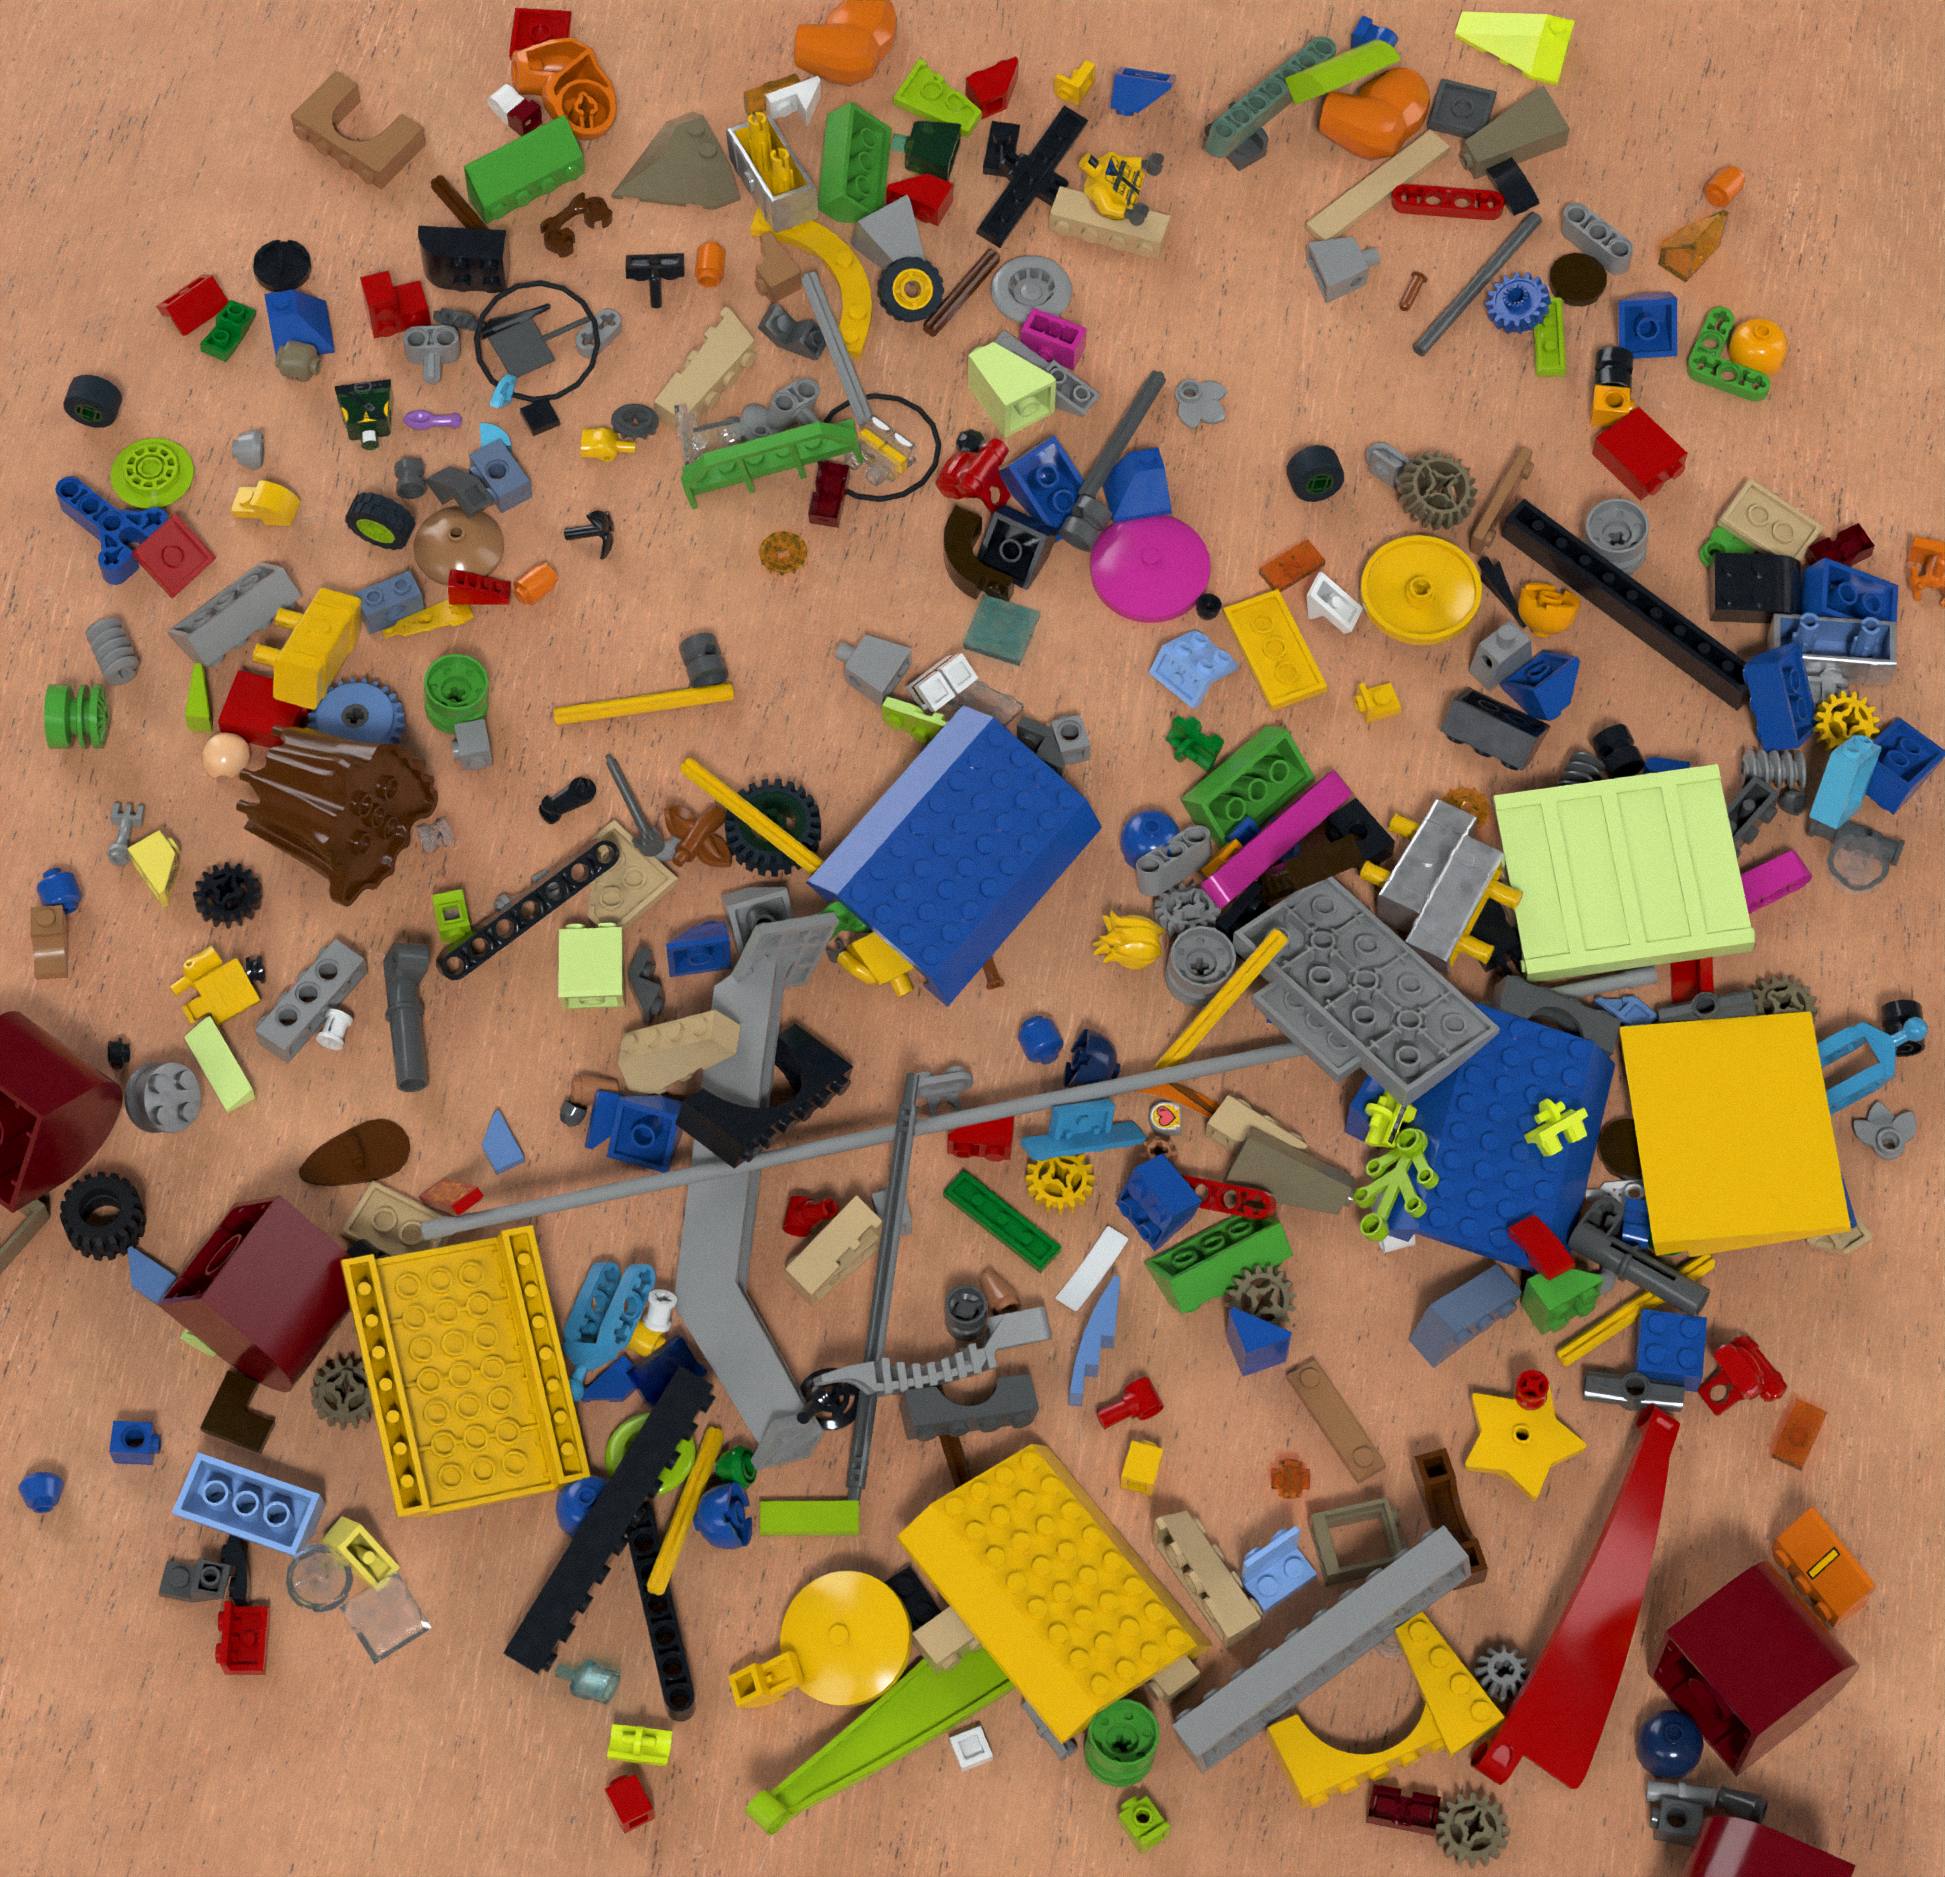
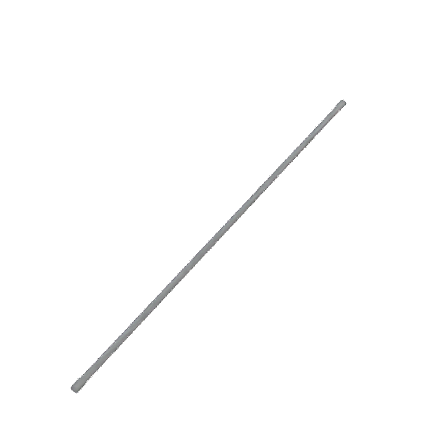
M1645 966L1626 970L1619 974L1549 989L1567 999H1576L1623 988L1631 989L1657 983V972L1654 966ZM1491 1000L1478 1004L1490 1007ZM1293 1042L928 1117L916 1121L914 1137L1306 1054ZM897 1124L757 1153L753 1160L750 1162L744 1161L735 1169L722 1160L464 1215L446 1216L420 1222L423 1240L427 1241L451 1236L457 1232L895 1141Z

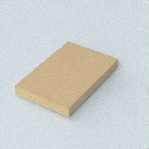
M1751 478L1748 479L1717 522V525L1732 533L1761 554L1785 555L1796 558L1799 561L1802 560L1808 547L1813 545L1824 529V526Z
M372 1180L340 1231L342 1238L353 1243L363 1238L367 1239L379 1249V1256L384 1255L387 1257L444 1247L450 1236L424 1241L420 1222L446 1216Z

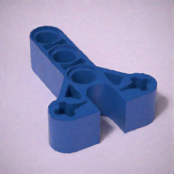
M75 477L62 478L56 484L55 490L61 510L101 542L102 551L98 555V562L103 579L111 585L125 582L139 569L137 560L131 555L133 551L126 545L133 542L143 543L168 520L167 513L157 507L149 508L145 511L117 510Z

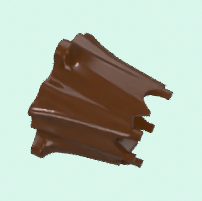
M274 725L271 729V734L280 737L284 744L272 747L266 755L265 767L257 771L244 768L239 775L240 780L250 783L255 793L259 796L260 803H250L240 799L237 802L236 810L247 814L250 820L244 826L246 831L263 839L325 877L330 882L329 894L332 901L348 907L355 902L364 890L377 889L385 878L394 874L397 856L410 845L411 827L419 819L429 818L436 809L438 793L433 787L434 777L425 775V760L412 758L413 751L408 748L400 749V745L397 743H369L308 727L303 729L297 727L284 728Z

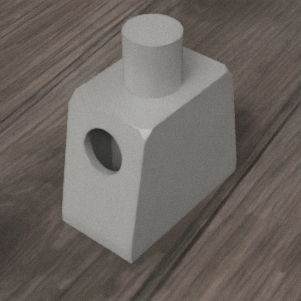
M1353 237L1308 243L1306 260L1326 303L1365 286L1368 278V267L1380 264L1377 249L1374 247L1361 251L1356 239Z
M1512 621L1506 622L1478 645L1469 673L1490 692L1500 682L1532 659L1530 638Z
M867 635L863 637L857 648L842 642L836 650L835 658L846 663L844 667L845 681L875 704L882 707L886 698L891 697L912 665V649Z

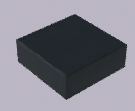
M547 397L520 408V414L532 436L560 425L559 418Z

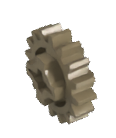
M1775 975L1771 976L1769 984L1762 980L1758 989L1753 990L1757 1016L1811 1011L1813 1024L1816 1020L1814 1017L1818 1013V1008L1814 1006L1817 998L1816 996H1808L1809 986L1799 987L1800 979L1797 978L1793 983L1789 982L1788 975H1784L1783 980L1779 982Z
M1255 1264L1252 1266V1273L1243 1268L1240 1270L1241 1279L1231 1278V1281L1236 1286L1234 1289H1226V1293L1232 1295V1300L1225 1302V1306L1234 1307L1257 1318L1262 1314H1269L1272 1317L1265 1321L1279 1327V1321L1281 1320L1289 1323L1290 1319L1286 1312L1287 1310L1295 1311L1296 1307L1289 1304V1300L1295 1298L1296 1294L1287 1290L1293 1284L1292 1281H1281L1284 1272L1278 1270L1273 1274V1267L1266 1265L1262 1272L1260 1265ZM1266 1278V1281H1263L1260 1285L1254 1286L1250 1284L1253 1280ZM1278 1291L1280 1293V1305L1277 1303L1276 1294ZM1258 1294L1263 1295L1262 1298L1266 1301L1263 1306L1258 1305L1259 1301L1256 1299ZM1241 1295H1244L1245 1306L1243 1309L1241 1306Z
M352 1358L348 1359L345 1366H342L339 1360H335V1368L332 1370L325 1365L323 1367L325 1376L316 1375L314 1379L318 1386L311 1387L310 1389L312 1396L315 1397L311 1402L313 1409H318V1418L321 1420L327 1417L329 1427L339 1422L341 1430H345L347 1423H352L353 1427L357 1429L359 1426L358 1420L360 1419L369 1423L368 1413H374L363 1361L355 1367ZM356 1378L362 1380L367 1385V1387H365L364 1384H358L356 1382ZM350 1386L351 1392H348L345 1402H343L342 1397L346 1395V1391H348ZM326 1401H328L329 1404L336 1405L338 1410L335 1411L332 1408H330Z
M1471 1792L1469 1800L1465 1801L1464 1797L1459 1794L1456 1798V1805L1447 1801L1444 1807L1446 1812H1439L1437 1820L1443 1824L1436 1825L1435 1833L1443 1836L1438 1839L1437 1845L1438 1847L1447 1846L1448 1849L1445 1857L1449 1858L1452 1855H1456V1865L1458 1866L1464 1860L1469 1861L1470 1869H1474L1476 1861L1480 1860L1481 1864L1486 1867L1489 1864V1856L1498 1860L1501 1855L1498 1848L1506 1849L1508 1841L1503 1837L1509 1836L1510 1828L1502 1825L1507 1821L1508 1816L1507 1814L1498 1815L1497 1812L1500 1804L1488 1805L1489 1796L1487 1795L1481 1801L1476 1800L1475 1792ZM1466 1810H1474L1473 1812H1470L1465 1815L1460 1813ZM1485 1816L1491 1820L1494 1828L1488 1825ZM1475 1820H1478L1477 1831L1471 1836L1470 1841H1467L1468 1830L1471 1825L1473 1826ZM1451 1833L1457 1836L1460 1845L1454 1841ZM1479 1846L1485 1848L1478 1851H1471V1849L1477 1848Z

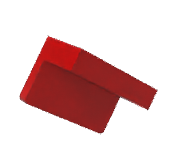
M202 274L156 307L162 316L171 318L182 336H186L220 313L229 301L213 275Z
M1713 957L1670 963L1672 1004L1692 1001L1697 994L1702 992L1714 994Z

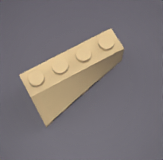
M727 306L720 312V316L723 319L716 328L710 326L704 334L706 339L698 352L692 350L686 358L683 373L681 374L676 371L654 401L655 413L659 420L681 435H684L690 428H695L704 412L708 408H713L724 390L731 388L744 368L748 369L755 361V340Z
M711 1010L623 1033L618 1064L631 1096H649L653 1093L660 1095L668 1090V1085L677 1080L684 1082L692 1078V1074L700 1068L707 1070L735 1055L741 1025L717 1010Z
M1187 1511L1160 1516L1155 1519L1152 1543L1223 1646L1227 1649L1258 1630L1261 1622L1260 1616L1262 1615L1259 1605L1253 1598L1248 1599L1241 1590L1243 1584L1234 1571L1229 1572L1223 1564L1225 1559L1222 1552L1215 1544L1212 1546L1205 1538L1206 1531L1197 1518L1192 1519Z

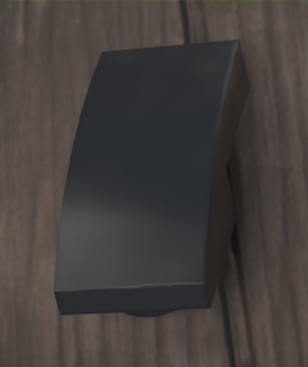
M1512 157L1486 169L1489 180L1503 196L1506 207L1514 216L1540 204L1532 186Z
M229 1534L228 1545L223 1544L221 1550V1563L231 1565L229 1576H233L229 1583V1597H233L236 1606H250L251 1577L248 1563L238 1537Z

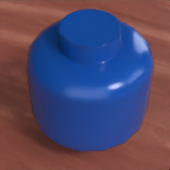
M54 868L43 873L44 879L36 887L42 906L62 905L66 915L78 909L77 904L82 899V893L75 875L71 872H61L60 868Z
M1035 1016L1026 1020L1021 1025L1017 1038L1029 1061L1034 1063L1041 1062L1043 1065L1054 1062L1059 1057L1058 1053L1062 1050L1064 1041L1053 1020L1043 1018V1016Z

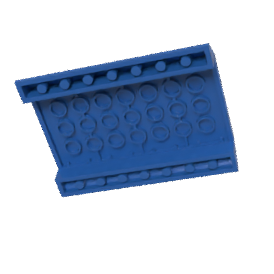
M963 705L806 883L828 903L836 898L867 927L929 981L924 987L948 1007L1102 827L1087 799L992 716Z
M1473 1003L1500 1028V1031L1455 1071L1411 1103L1417 1109L1413 1121L1405 1123L1404 1130L1414 1128L1426 1134L1428 1145L1424 1155L1429 1167L1438 1174L1439 1182L1432 1189L1423 1188L1417 1182L1418 1171L1412 1161L1408 1174L1417 1196L1426 1203L1427 1209L1421 1217L1413 1218L1404 1208L1405 1200L1400 1190L1387 1219L1389 1226L1388 1236L1409 1242L1414 1234H1418L1532 1272L1531 1277L1539 1272L1529 1265L1528 1254L1509 1238L1508 1228L1535 1214L1554 1233L1568 1253L1571 1254L1572 1249L1568 1248V1242L1578 1225L1615 1063L1593 1041L1478 1003ZM1550 1099L1554 1104L1560 1101L1563 1102L1566 1109L1560 1112V1114L1569 1109L1577 1111L1585 1108L1588 1117L1582 1121L1587 1132L1586 1137L1574 1143H1568L1563 1131H1561L1557 1136L1563 1149L1552 1156L1545 1157L1536 1143H1527L1524 1135L1546 1123L1544 1121L1538 1124L1534 1118L1535 1115L1540 1113L1539 1103L1541 1101Z

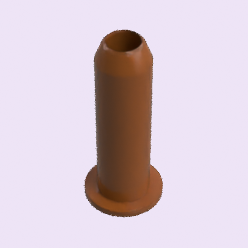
M1418 271L1412 272V280L1400 302V309L1402 311H1408L1411 308L1422 284L1428 281V278L1423 273Z
M991 956L982 966L988 981L986 985L987 990L1002 987L1005 984L1004 980L999 978L993 957Z

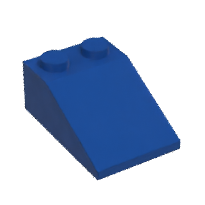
M1055 435L1043 440L999 470L1000 477L1012 496L1032 518L1059 530L1068 516H1073L1071 509L1080 496L1078 490L1084 480ZM1059 532L1056 537L1055 543L1062 539V537L1059 535Z
M1827 558L1821 559L1803 571L1801 615L1813 613L1817 617L1859 620L1873 617L1879 621L1896 622L1897 625V584Z
M1900 717L1873 740L1874 744L1882 748L1865 793L1877 802L1882 809L1888 810L1893 815L1908 802L1945 759L1944 749Z

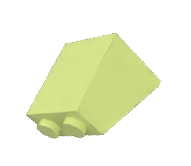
M995 342L986 346H979L968 354V388L1004 438L1055 413L1056 379L1053 375Z
M600 923L597 925V928H585L583 924L566 925V929H559L558 996L562 1009L625 1007L624 937L622 927H616L615 923Z

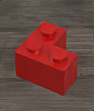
M389 270L360 277L366 313L374 339L390 337L395 333L404 332L415 326L431 325L429 310L420 280L393 287Z

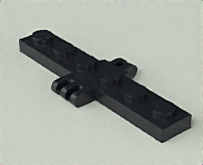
M1064 105L1029 156L1024 153L1018 156L1011 151L1007 152L1005 159L1000 162L999 167L1007 173L1006 178L1011 182L984 218L976 234L1001 248L1036 197L1053 206L1059 187L1067 188L1069 185L1068 180L1054 171L1088 123L1086 118Z

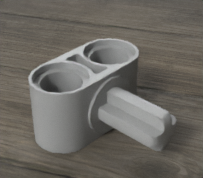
M415 326L407 329L403 334L407 360L412 364L423 365V380L425 383H430V385L440 382L441 364L453 363L461 355L459 335L452 326Z
M801 378L777 391L772 397L766 415L769 425L776 429H786L798 422L804 426L820 421L813 413L820 392L817 382L810 378Z

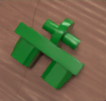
M1178 715L1173 719L1172 728L1165 739L1177 749L1174 759L1182 762L1188 758L1208 772L1213 768L1216 758L1223 747L1224 740L1217 734H1211L1207 737L1201 733V722L1193 716L1184 720Z

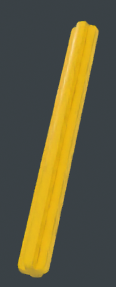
M731 683L558 707L553 710L554 722L556 725H564L731 701L734 699V690Z
M687 758L681 764L680 771L683 775L811 875L824 863L821 858L693 758Z
M1275 928L1269 933L1154 1066L1155 1070L1178 1066L1184 1061L1288 942L1287 936L1282 931Z
M1710 1254L1700 1255L1676 1271L1696 1281L1715 1267V1260ZM1648 1291L1643 1292L1556 1351V1358L1564 1367L1569 1366L1639 1319L1642 1309L1652 1310L1663 1303L1664 1300Z
M709 1427L706 1430L648 1579L647 1591L651 1594L660 1596L666 1590L699 1500L723 1442L724 1433L721 1429Z

